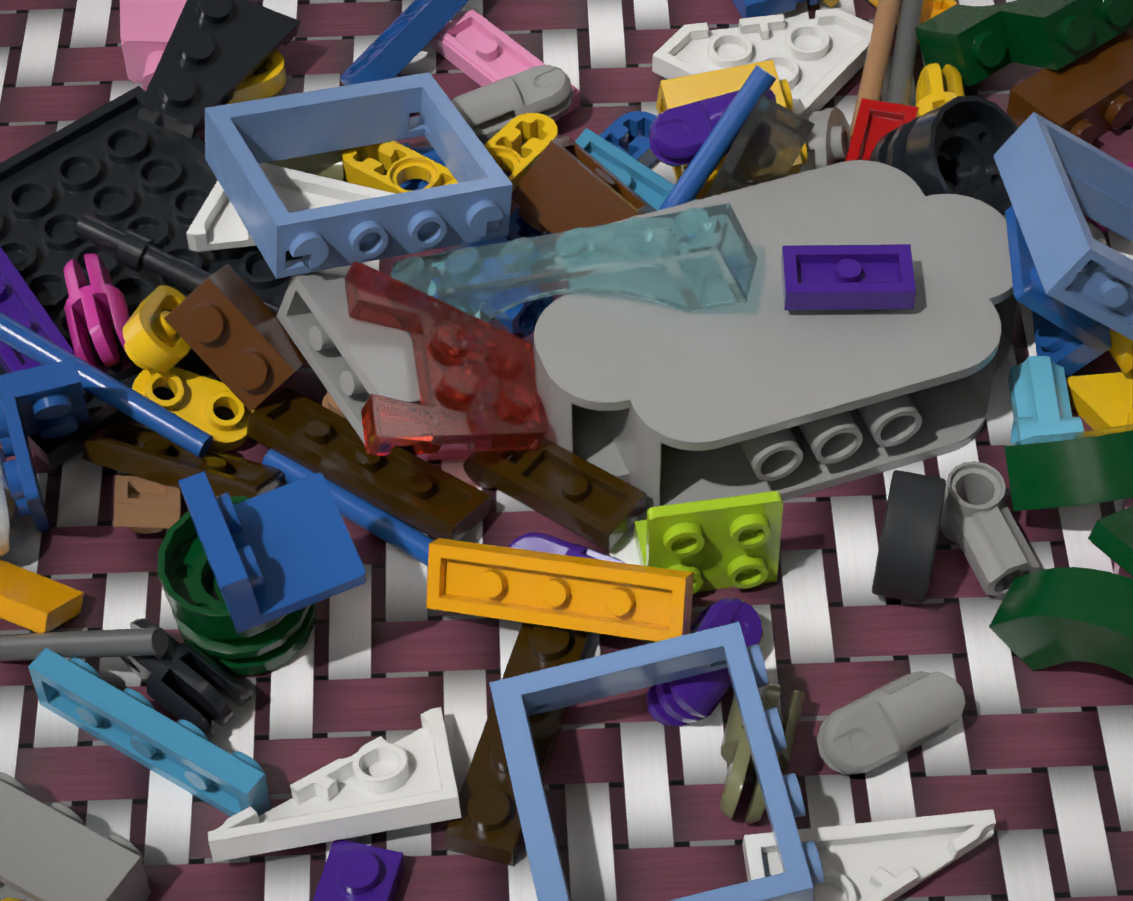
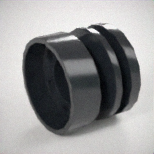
M977 95L957 96L923 116H918L880 137L870 155V161L884 163L901 170L916 182L925 196L958 194L972 197L990 205L1003 216L1005 215V210L1011 207L1012 204L993 155L1015 133L1018 127L1014 120L996 103Z

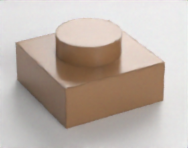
M115 475L113 527H128L137 533L151 534L160 532L164 528L169 529L180 519L181 503L179 488L166 486L137 476Z

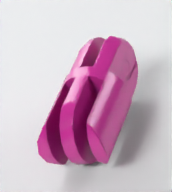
M90 253L84 255L90 285H88L86 277L75 258L66 263L64 267V277L69 294L64 310L75 356L96 367L88 336L91 335L103 364L109 368L120 364V355L113 330H116L121 345L124 348L123 327L130 316L125 296L118 288L114 287L108 269L105 267L100 255Z

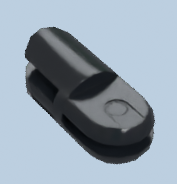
M146 618L136 619L130 623L131 629L159 627ZM168 633V647L163 655L120 657L135 674L147 683V694L178 720H186L197 726L207 736L209 741L215 736L212 727L200 712L181 697H184L220 726H225L234 717V712L214 687L239 707H244L252 698L253 692L191 642L180 644Z

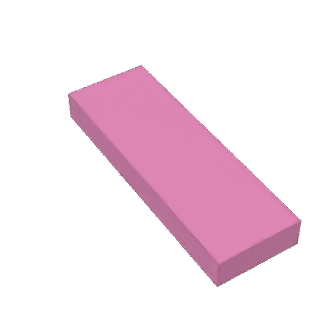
M474 9L447 23L431 40L434 50L481 87L532 67L546 65ZM572 84V103L564 114L554 119V122L581 106V91Z

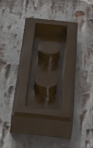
M114 421L84 439L82 460L166 486L179 488L180 490L179 480L203 471L206 473L215 497L228 492L230 497L245 496L253 498L283 486L284 473L280 469L211 448L208 449L203 457L199 458L152 430L122 421Z

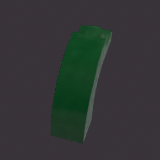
M1133 424L1082 432L1032 436L1004 446L1013 511L1068 507L1133 498Z
M1079 567L1044 569L1014 578L989 628L1032 671L1064 662L1084 661L1116 669L1133 678V579L1107 571Z

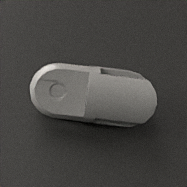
M540 65L457 96L451 102L479 140L486 144L510 120L518 115L540 113L547 115L552 120L558 118L568 110L572 103L573 91L569 76L561 68L551 65Z
M918 671L906 674L835 710L824 719L816 738L819 756L829 768L841 774L851 775L868 772L948 730L950 724L958 721L962 715L965 706L964 691L954 678L941 672L929 673Z

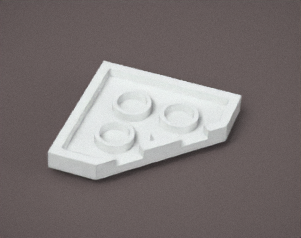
M839 8L816 10L815 19L785 22L783 14L739 19V27L709 30L707 22L687 24L679 29L653 54L652 72L666 79H672L773 59L779 80L786 79L789 83L793 100V111L789 113L793 131H798L808 123L809 117L813 112L820 111L864 66L873 24Z

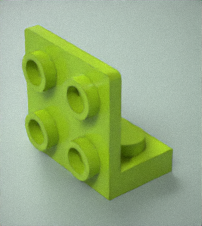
M770 491L649 508L647 510V519L635 521L634 537L640 565L694 572L693 594L732 587L747 589L756 587L761 583L776 582L783 516L781 493L779 491Z

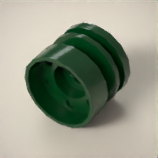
M245 496L230 497L233 505L250 499ZM189 511L169 528L158 550V576L184 642L194 644L234 677L268 672L287 663L307 644L316 623V603L237 633Z

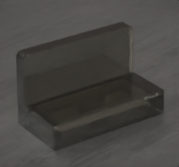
M761 95L732 144L705 198L722 194L724 190L730 192L750 185H757L786 177L815 124Z

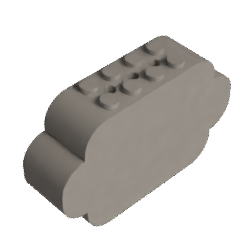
M852 160L803 171L791 176L757 185H750L738 190L690 201L655 212L633 216L596 228L585 235L576 244L569 260V293L549 304L541 313L535 325L536 409L540 435L646 493V507L648 509L656 506L770 491H779L782 501H786L956 451L973 441L982 430L986 420L993 375L1004 364L1009 354L1018 301L1013 293L1006 219L990 205L972 197L958 194L925 196L911 177L893 166L875 161ZM911 245L916 287L914 309L784 310L781 271L782 246Z

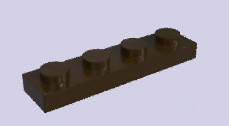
M288 387L248 415V437L314 473H321L325 479L435 539L443 538L459 541L488 516L491 495L397 445L369 451L346 418Z
M523 622L502 679L584 660L591 643V632ZM493 702L459 794L462 818L449 821L444 835L446 850L514 867L524 837ZM568 707L528 716L543 780Z

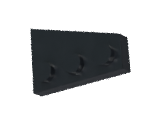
M187 0L140 103L137 118L192 138L205 126V108L226 105L233 98L235 90L252 74L256 76L268 64L269 57L282 44L286 46L298 34L301 21L248 0Z

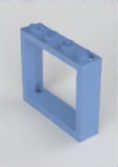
M430 72L205 108V159L276 279L509 235L513 184ZM419 112V116L409 118L411 113ZM425 136L458 183L289 213L259 164ZM286 251H289L293 258L302 256V259L285 262Z
M1033 112L993 157L1045 293L1133 340V260L1094 239L1084 215L1133 242V169ZM1090 260H1092V262H1091L1086 268H1084V266H1085Z
M739 622L489 683L538 901H570V896L528 716L728 668L784 873L670 901H814L813 885L825 882L820 857L814 840L801 843L794 819L806 815L800 786L795 773L782 776L776 752L787 749L781 719L776 707L767 710L763 709L758 688L769 684L765 663L759 644L746 646Z

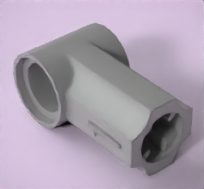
M976 461L964 462L954 467L948 474L940 530L947 539L960 545L985 594L997 596L998 600L1005 597L1014 578L1040 571L1041 567L1003 500L1006 485L1001 474L986 463Z

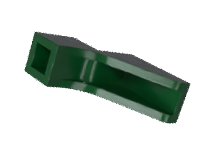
M1015 0L988 6L956 4L915 27L925 66L938 63L941 71L946 64L954 66L961 74L962 84L973 86L1013 62L1052 70L1063 68L1133 27V0Z

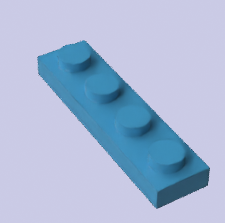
M46 647L28 666L41 706L226 815L232 817L250 806L257 812L258 816L272 809L266 774L261 766L248 755L239 751L230 754L211 743L207 736L191 722L182 719L178 720L177 723L155 711L153 705L139 692L130 688L121 691L102 680L92 666L79 658H72L69 661Z

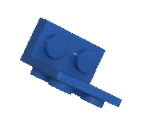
M1011 206L1005 210L1014 297L1018 302L1032 310L1037 356H1050L1055 364L1064 367L1065 377L1068 378L1112 348L1109 327L1045 293L1016 214ZM1090 260V261L1084 266V268H1086V267L1092 262V260Z
M75 358L0 375V442L5 458L11 456L16 458L15 460L3 462L19 517L31 515L38 533L51 529L28 436L40 433L42 438H58L75 432L78 429V424L90 421Z
M205 471L178 481L195 529L237 633L259 626L367 582L368 578L364 565L325 478L321 473L312 474L234 505L228 492L215 497Z

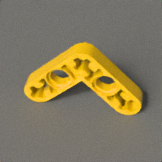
M525 113L510 120L484 145L499 167L512 173L508 177L513 184L512 191L550 141L558 139V127L554 120L547 115ZM396 141L344 149L341 153L345 178L348 183L395 194L414 191L400 187L402 183L411 179L427 181L429 184L423 189L458 183L447 167Z

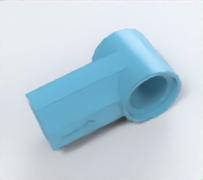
M1028 356L1023 363L1010 368L1008 385L1014 418L1011 429V444L1032 436L1084 431L1081 418L1072 417L1063 366L1055 364L1050 356Z

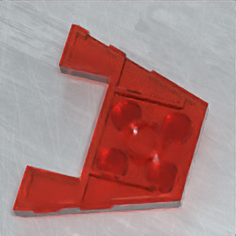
M353 261L344 279L349 317L411 333L421 399L420 405L371 393L361 410L366 454L374 456L389 455L394 446H413L417 454L438 453L443 444H467L471 452L539 449L549 433L545 408L536 389L535 357L532 344L376 269Z

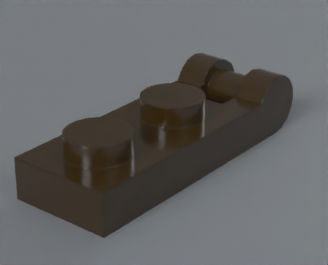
M512 420L502 421L490 434L491 443L486 448H477L463 464L467 476L479 487L484 489L495 487L608 551L612 549L646 510V493ZM509 460H518V461H517L516 464H513V463H511Z

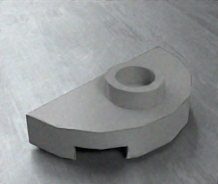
M837 107L813 112L809 117L805 132V143L807 152L815 151L814 169L846 160L850 145L849 124L844 113Z

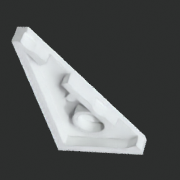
M267 163L259 164L289 213L395 194ZM217 181L186 232L189 250L201 252L256 246L222 186Z
M441 707L433 708L420 714L422 728L393 744L388 743L380 736L363 745L354 755L337 759L291 784L290 788L293 798L258 816L257 812L250 806L228 818L222 826L208 832L213 862L462 818Z
M991 809L799 829L798 833L801 843L814 840L823 869L825 882L813 885L814 901H893L991 838L994 834L993 829L996 820L994 811ZM773 832L744 835L742 847L748 881L784 873Z

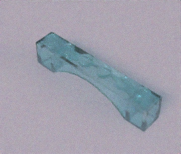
M726 203L398 260L393 264L382 298L404 329L409 332L422 353L465 347L476 331L496 315L521 303L552 295L586 292L625 295L659 302L686 312L745 304L748 300L758 257L731 204Z

